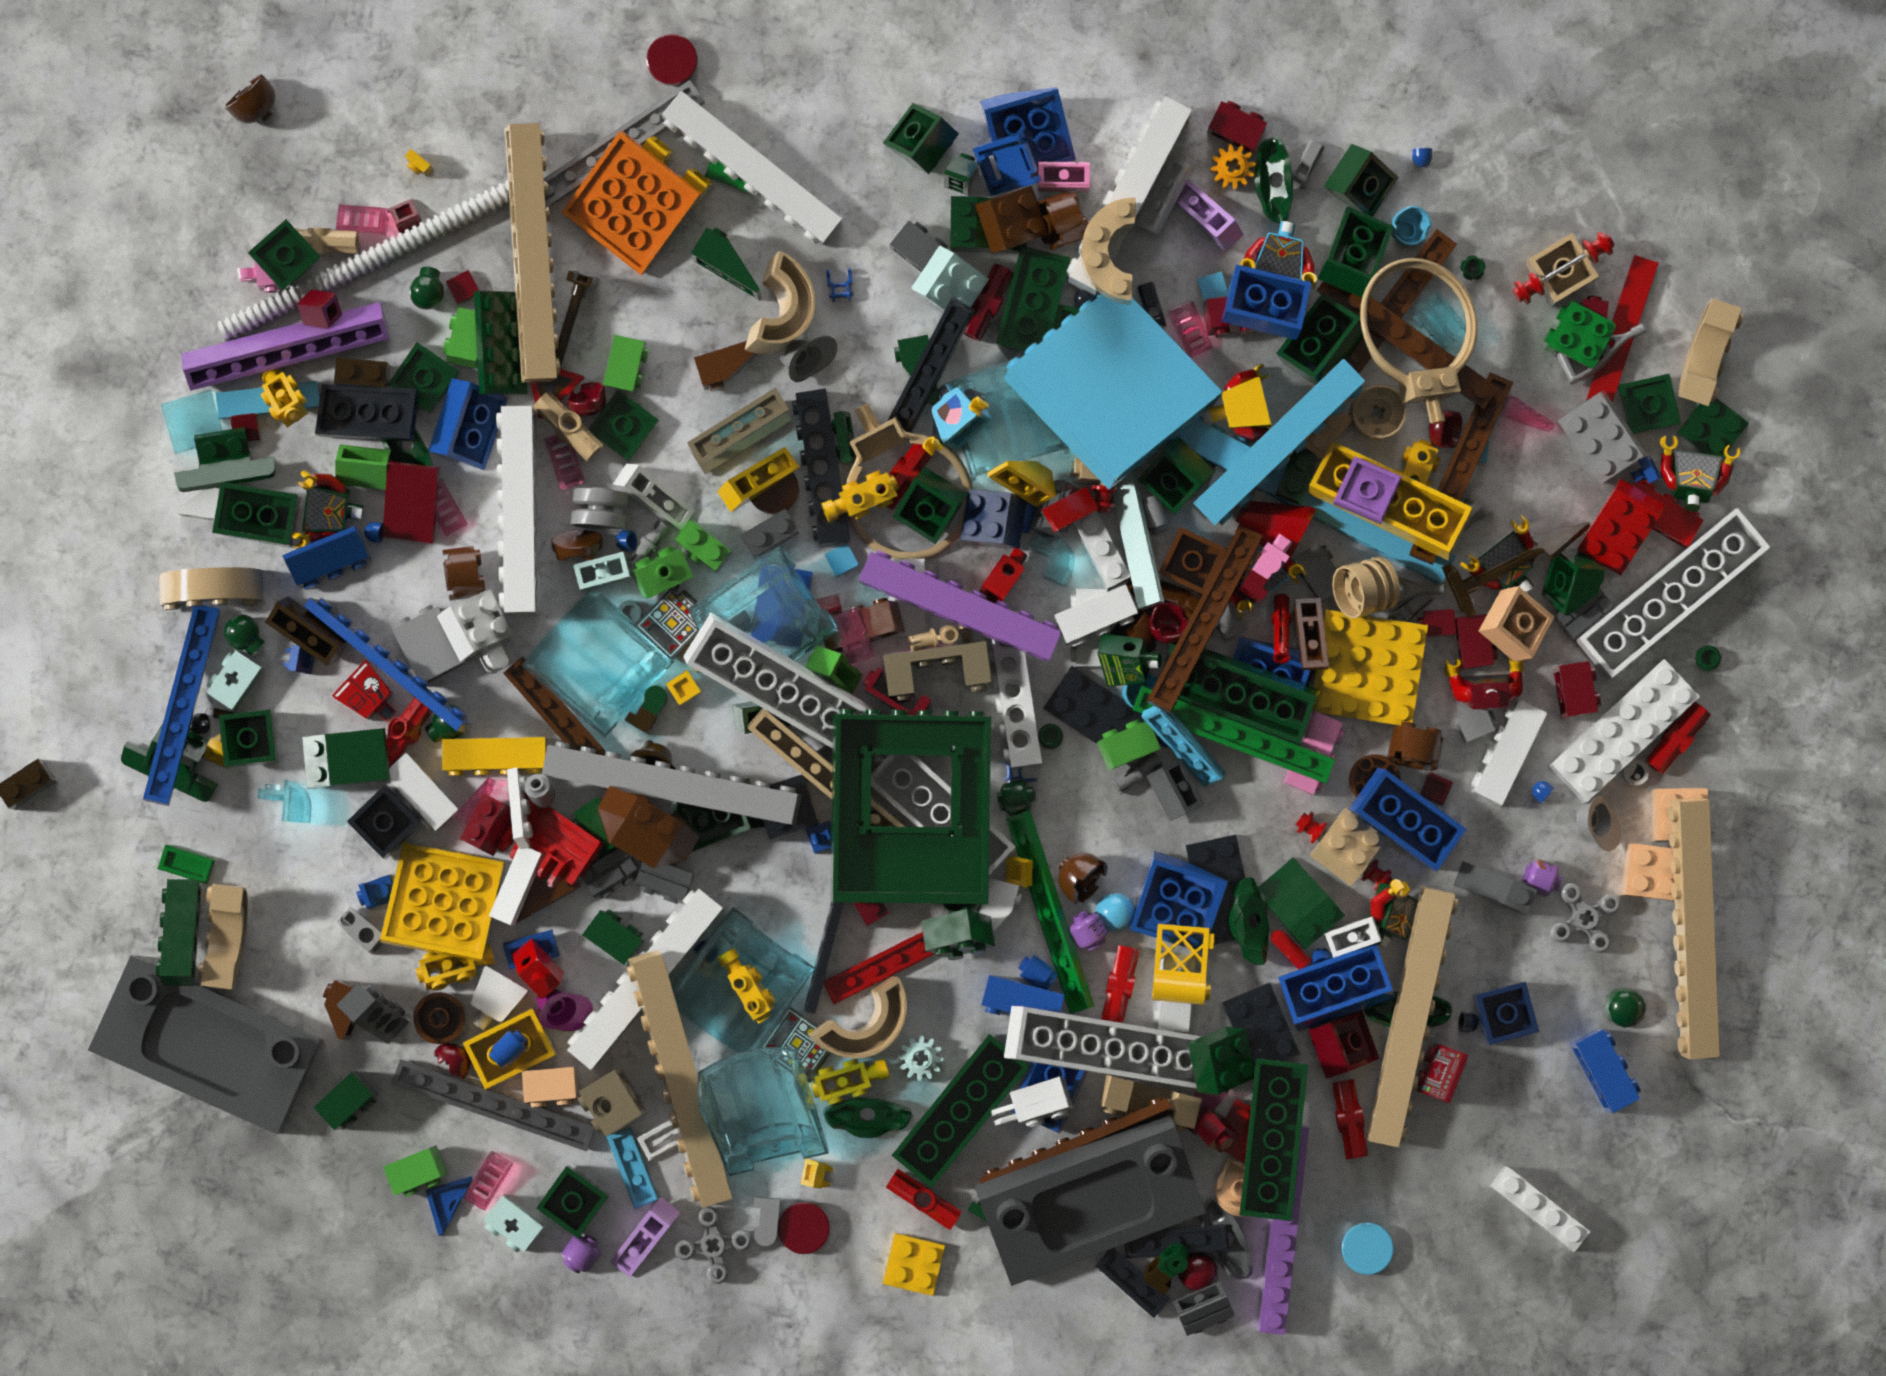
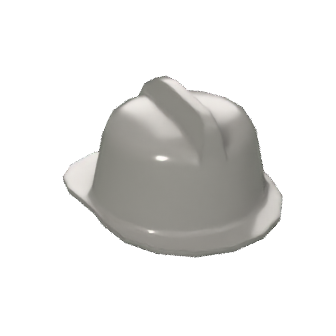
M826 335L811 341L796 340L787 347L785 353L780 357V361L788 369V375L792 381L802 382L830 365L837 353V343L834 338Z
M1597 796L1590 802L1576 806L1574 813L1577 817L1578 830L1583 835L1592 837L1603 850H1615L1621 839V826L1616 814L1610 808L1605 798Z

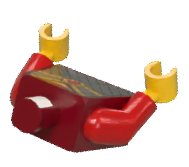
M1508 657L1510 674L1465 677L1459 675L1461 667L1459 659H1456L1455 666L1450 665L1448 660H1446L1444 674L1450 677L1449 681L1454 698L1471 709L1510 707V701L1519 698L1523 692V674L1521 672L1524 671V660L1514 662Z

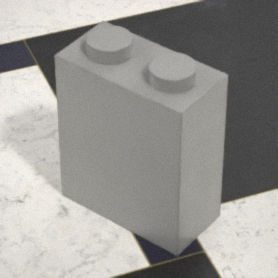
M432 605L418 611L419 616L412 620L406 617L395 623L397 627L392 629L415 676L421 677L427 683L468 663L467 659L459 661L437 618L442 611L438 606L433 608Z

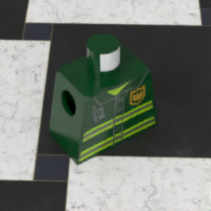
M1102 634L1097 654L1107 687L1144 683L1147 680L1150 668H1161V654L1148 653L1143 639Z

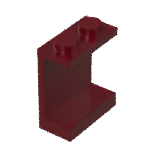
M879 667L876 672L871 670L863 682L866 686L865 693L893 710H907V715H917V710H927L931 704V699L922 694L911 712L875 690L876 684L883 675V670Z

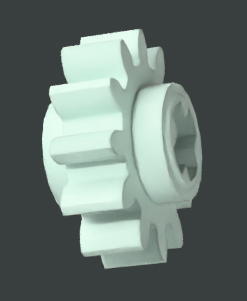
M923 1035L920 1036L918 1043H915L912 1037L909 1038L911 1046L902 1045L901 1048L906 1053L905 1055L898 1056L899 1059L905 1060V1064H902L900 1069L908 1068L910 1070L907 1074L908 1078L913 1073H916L918 1081H921L922 1074H926L931 1079L932 1074L930 1071L932 1069L937 1072L940 1071V1068L935 1064L936 1062L943 1061L942 1057L936 1056L941 1047L933 1049L931 1046L934 1043V1039L924 1043ZM918 1051H924V1055H928V1061H924L923 1066H919L917 1061H913V1055H918Z

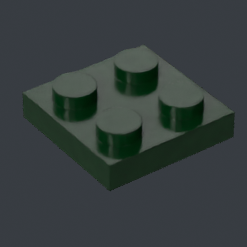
M287 219L248 252V255L282 292L321 259V256Z
M416 342L388 382V385L392 388L419 390L418 406L431 414L448 390L452 378L455 379L460 371Z
M1669 373L1618 386L1627 425L1634 435L1681 424Z
M617 390L588 430L598 440L629 462L657 425L659 419Z
M1716 398L1715 402H1710L1709 406L1699 403L1677 434L1703 454L1724 457L1725 447L1730 445L1728 450L1732 447L1749 422Z

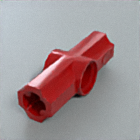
M913 443L905 456H902L889 473L890 476H894L899 490H896L897 496L892 498L893 503L886 506L892 511L904 496L914 478L932 457L923 448V445ZM882 485V487L878 491L879 494H883L885 492L884 485Z
M414 697L401 717L393 718L388 725L386 742L389 768L397 761L408 745L415 744L419 740L421 727L433 712L416 697Z
M1694 702L1686 709L1678 721H1674L1661 737L1662 740L1648 755L1645 762L1663 775L1678 755L1683 754L1695 739V734L1703 727L1711 714L1702 705Z
M1118 945L1113 969L1110 971L1105 991L1107 996L1101 1020L1118 1023L1124 1022L1128 1000L1131 999L1133 992L1134 973L1138 962L1139 949Z
M1355 1079L1332 1083L1337 1108L1335 1110L1338 1131L1342 1136L1345 1158L1348 1160L1368 1156L1363 1130L1365 1129V1121L1362 1107L1359 1106Z
M900 1169L896 1170L885 1187L948 1230L952 1229L962 1213L961 1210ZM926 1192L931 1196V1203L928 1206L922 1207L917 1203L916 1198L919 1193Z

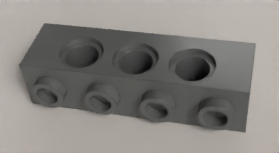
M358 982L337 1004L353 1023L387 1044L409 1023L403 1016L406 1011L397 1002H393L388 996L385 997L371 985L365 987Z

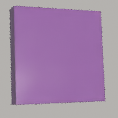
M1354 456L1333 504L1381 524L1399 487L1402 476Z

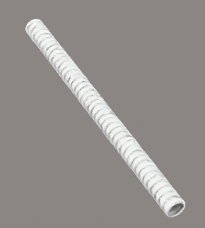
M506 180L504 185L500 183L498 184L499 187H492V190L489 192L485 190L483 195L477 194L475 199L471 197L469 202L463 201L461 206L459 204L455 205V209L449 208L448 212L445 213L443 211L440 216L434 215L432 220L428 218L426 223L420 222L418 227L416 225L412 226L413 229L410 231L406 229L405 233L402 234L400 232L397 237L391 236L389 241L387 239L383 240V244L377 243L375 248L369 247L367 252L363 250L361 255L357 253L354 258H347L348 261L346 262L340 261L341 264L338 266L334 264L332 269L326 268L324 273L320 271L318 276L312 275V279L306 278L303 283L297 282V286L291 285L289 290L286 289L281 294L277 292L275 297L269 296L267 301L263 299L261 300L262 303H255L252 308L248 306L246 311L240 310V314L234 313L232 318L226 317L224 322L218 321V327L222 336L227 341H231L232 337L236 339L238 334H246V330L252 331L253 327L256 326L258 328L261 323L267 324L269 319L273 321L275 316L281 317L283 312L285 314L289 313V309L295 310L297 303L311 289L332 292V288L338 289V285L342 284L344 286L346 281L352 282L353 278H360V275L363 273L367 275V271L371 270L373 272L375 267L381 268L383 263L387 265L389 260L395 261L397 260L396 257H403L404 253L407 252L409 254L412 249L416 251L418 246L424 247L426 242L432 243V239H440V235L446 236L447 232L450 231L452 233L455 228L461 229V225L467 226L469 221L475 222V218L479 217L481 219L483 214L489 215L491 210L495 212L497 211L496 208H503L506 203L510 205L508 180Z

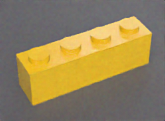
M547 738L442 739V770L449 771V776H464V771H475V775L478 776L490 775V770H500V775H507V769L512 768L526 770V774H542L547 750Z

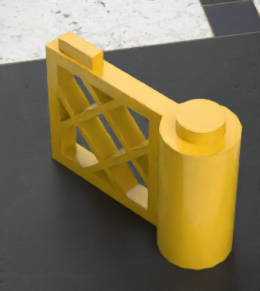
M1167 924L1157 925L1152 1001L1204 1005L1205 1000H1210L1211 985L1206 984L1208 950H1213L1214 934H1209L1210 928ZM1162 932H1174L1180 940L1169 948L1162 941ZM1191 934H1203V944L1196 950L1185 940ZM1181 943L1191 952L1182 962L1172 952ZM1161 946L1166 950L1163 954H1161ZM1201 950H1202V958H1201V957L1199 956V954H1198V952L1201 951ZM1167 954L1178 964L1171 971L1160 970V960ZM1195 956L1201 963V973L1190 972L1184 964Z

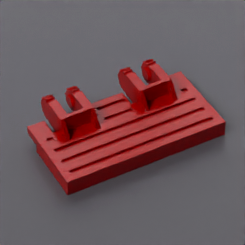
M525 792V797L528 799L531 809L527 819L533 831V837L529 838L531 843L529 848L545 855L539 868H537L536 877L539 879L545 878L557 861L558 865L549 877L548 885L552 888L556 887L570 869L564 880L574 886L578 879L584 876L604 843L551 806L546 808L536 807ZM512 822L497 846L501 852H506L514 842ZM516 843L509 854L512 860L518 850Z

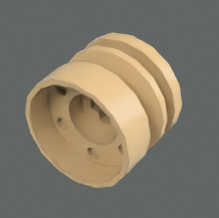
M1377 384L1365 388L1353 400L1350 408V417L1353 419L1351 422L1359 434L1368 439L1379 440L1390 437L1401 429L1406 420L1407 408L1406 404L1401 403L1400 394L1397 390L1387 385ZM1373 406H1376L1377 409H1383L1382 419L1379 420L1378 417L1371 416V413L1374 411Z
M1377 556L1363 560L1360 563L1355 562L1337 568L1333 575L1332 586L1336 603L1341 612L1348 618L1356 619L1373 612L1378 613L1382 610H1389L1395 607L1399 600L1400 586L1398 576L1391 563L1384 557Z

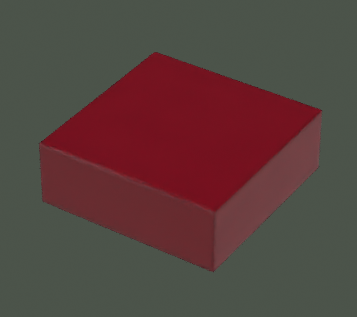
M469 270L446 281L458 305L473 298L474 292L479 291Z
M1429 772L1420 795L1443 806L1453 782Z

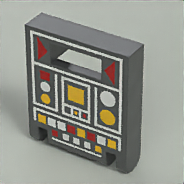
M679 584L670 588L634 625L670 662L696 637L708 616L704 620L701 618L707 610L685 589L678 595L675 594L680 588ZM654 624L672 640L667 647L663 646L649 632Z
M789 1005L759 1046L761 1050L809 1083L813 1079L810 1075L806 1074V1071L810 1070L817 1074L831 1054L821 1049L808 1036L810 1032L819 1026ZM785 1020H788L794 1026L779 1046L772 1039Z

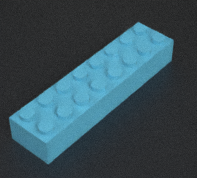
M1342 359L1193 504L1214 526L1218 522L1223 525L1233 516L1230 511L1237 504L1242 507L1252 497L1249 492L1255 486L1260 490L1271 479L1268 474L1274 468L1277 471L1281 470L1289 462L1286 457L1293 450L1298 453L1308 444L1305 440L1306 437L1312 432L1316 436L1327 425L1324 420L1330 414L1336 417L1346 407L1343 402L1349 396L1355 399L1365 389L1362 386L1365 380L1345 359Z

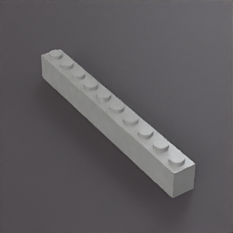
M556 741L555 746L547 745L542 775L603 788L613 786L628 793L795 826L797 823L802 795L795 793L796 788L780 786V790L770 789L771 783L755 781V785L745 784V778L730 776V780L720 779V773L705 771L704 776L695 774V768L680 766L679 771L670 769L671 764L656 761L655 766L645 764L646 759L631 756L630 761L620 759L621 754L606 751L605 756L595 754L596 749L581 746L580 751L571 749V744Z

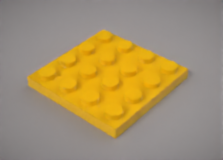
M1326 610L1324 630L1329 669L1316 670L1314 688L1322 690L1316 712L1400 726L1402 721L1413 723L1428 625L1371 616L1353 619L1348 618L1342 612Z
M403 842L380 942L483 962L492 917L489 914L498 895L504 862Z

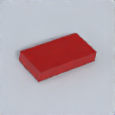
M1084 487L1045 507L1042 511L1055 533L1097 511L1099 508L1087 487Z

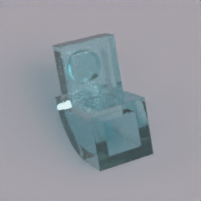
M1039 535L1036 539L1031 537L1027 549L1050 558L1042 577L1066 587L1075 562L1074 554L1069 544L1063 539L1058 538L1054 547L1050 545L1052 541Z
M284 780V790H280L281 785L265 784V789L258 788L257 799L283 801L281 821L311 823V799L308 792L298 783Z

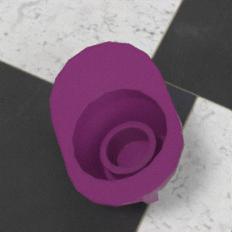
M554 989L542 999L539 996L536 998L539 1022L548 1029L576 1031L586 1025L584 1021L593 1011V1005L588 998L582 995L567 993L561 989Z

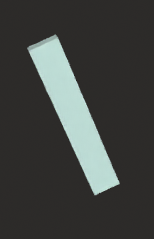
M1134 469L1113 486L1117 487V492L1113 493L1114 504H1116V513L1137 607L1139 610H1145L1164 603Z

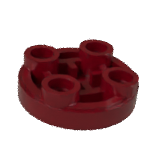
M666 34L657 38L650 45L646 62L648 70L655 80L664 85L678 87L693 76L697 68L698 57L693 44L687 38L678 34Z
M798 1202L789 1206L782 1213L778 1223V1234L781 1242L790 1251L798 1254H810L819 1250L827 1241L830 1232L827 1214L819 1206L810 1202Z

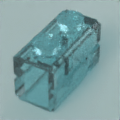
M1439 290L1435 291L1412 310L1414 314L1412 319L1420 329L1424 327L1430 334L1428 338L1445 350L1466 334L1465 323Z

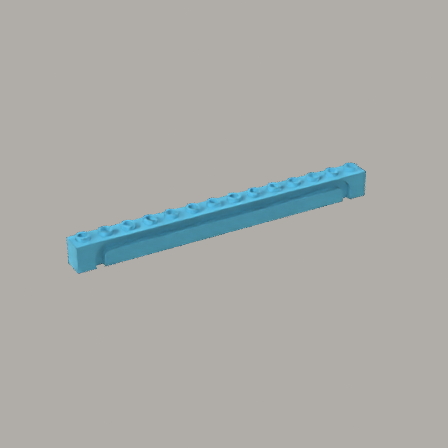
M1201 416L1169 441L1171 443L1179 436L1205 462L1214 467L1219 465L1226 469L1225 472L1251 448L1247 446L1248 441L1237 435L1232 438L1224 434L1226 430L1214 423L1209 426L1202 422L1203 417ZM1287 464L1279 471L1274 468L1268 474L1271 479L1259 491L1284 504L1297 505L1275 496ZM1311 475L1301 503L1298 506L1315 508L1316 511L1312 519L1408 570L1420 574L1435 584L1443 583L1445 575L1441 567L1449 563L1453 564L1456 558L1455 555L1451 554L1449 560L1437 556L1433 565L1409 556L1413 546L1412 543L1310 495L1309 485L1314 477Z

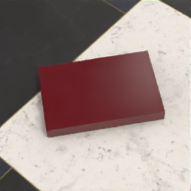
M395 461L387 463L382 537L433 544L435 540L440 467Z

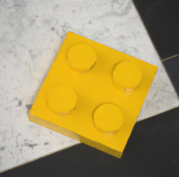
M895 1233L883 1284L933 1296L945 1245Z

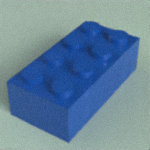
M1377 768L1348 809L1423 865L1434 871H1438L1467 830L1386 769Z
M1376 943L1278 977L1298 1032L1396 998Z

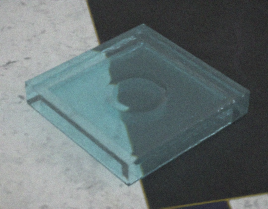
M211 390L161 404L175 454L195 449L194 435L223 430Z

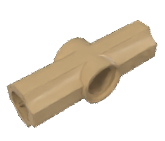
M295 228L318 254H330V252L358 253V231L331 230V228Z
M550 391L541 396L534 404L533 408L555 429L556 436L560 440L568 442L586 462L595 457L603 448V444L582 424L580 416L573 411H569ZM563 424H571L574 429H566Z

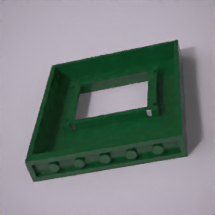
M840 709V714H833L830 902L988 904L991 717H985V711H969V716H959V711H943V716H933L932 710H917V715H907V710H891V715H881V710L866 709V714H855V709ZM872 754L951 756L950 827L870 826Z

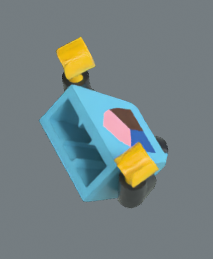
M950 384L942 385L937 391L941 400L932 407L934 417L932 437H929L923 443V448L931 456L936 449L939 451L943 449L942 444L958 450L992 421V417L985 410V408L990 406L987 403L985 394L970 388L964 390L956 387L953 389Z

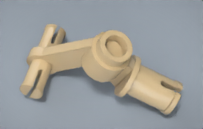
M945 625L939 630L938 634H936L934 628H930L929 632L908 636L909 643L920 641V643L910 645L911 651L933 646L938 648V640L944 644L951 645L958 641L959 635L962 636L963 644L973 643L971 630L960 625L958 628L952 625Z

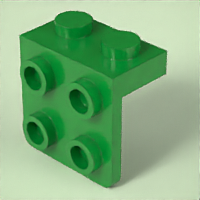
M1571 301L1567 307L1562 305L1555 318L1559 320L1556 328H1550L1544 339V342L1547 343L1544 350L1552 354L1558 351L1588 368L1595 367L1615 330V323L1574 301Z

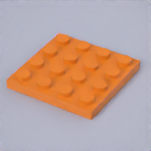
M619 131L561 213L637 273L643 275L702 193L625 132Z

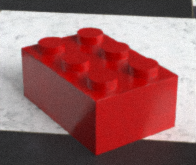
M1620 478L1590 524L1591 527L1581 538L1577 550L1621 576L1661 516L1664 504Z

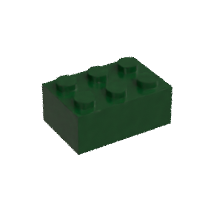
M1347 206L1337 224L1317 279L1362 298L1369 281L1379 269L1394 226Z
M1322 293L1304 316L1302 330L1297 340L1287 338L1276 354L1285 366L1316 385L1342 359L1346 360L1363 339L1360 317Z

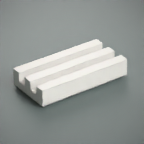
M670 1120L637 1138L649 1161L677 1146L676 1141L652 1154L649 1151L650 1148L678 1134L677 1128L648 1144L644 1141L671 1126Z

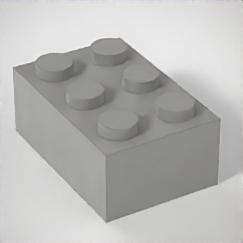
M1605 391L1598 393L1558 420L1600 485L1647 455Z

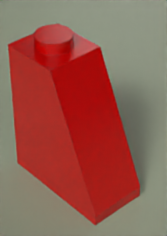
M1251 501L1247 509L1241 508L1235 521L1239 525L1263 535V540L1260 544L1263 547L1267 543L1272 545L1279 534L1290 540L1292 544L1285 554L1290 556L1288 559H1291L1316 509L1308 506Z

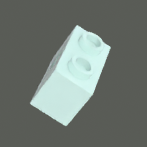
M624 552L573 565L581 592L632 579Z
M237 650L233 654L230 652L222 662L224 668L219 675L214 674L207 684L209 689L206 692L235 712L265 670ZM238 673L236 678L239 682L237 684L232 683L229 686L231 681L228 677L230 675L235 676Z
M505 1194L501 1196L483 1220L487 1223L485 1227L495 1236L501 1234L507 1238L506 1244L516 1252H519L520 1249L523 1252L527 1251L545 1227V1225ZM516 1219L518 1221L516 1226L519 1230L509 1231V1224L506 1221Z

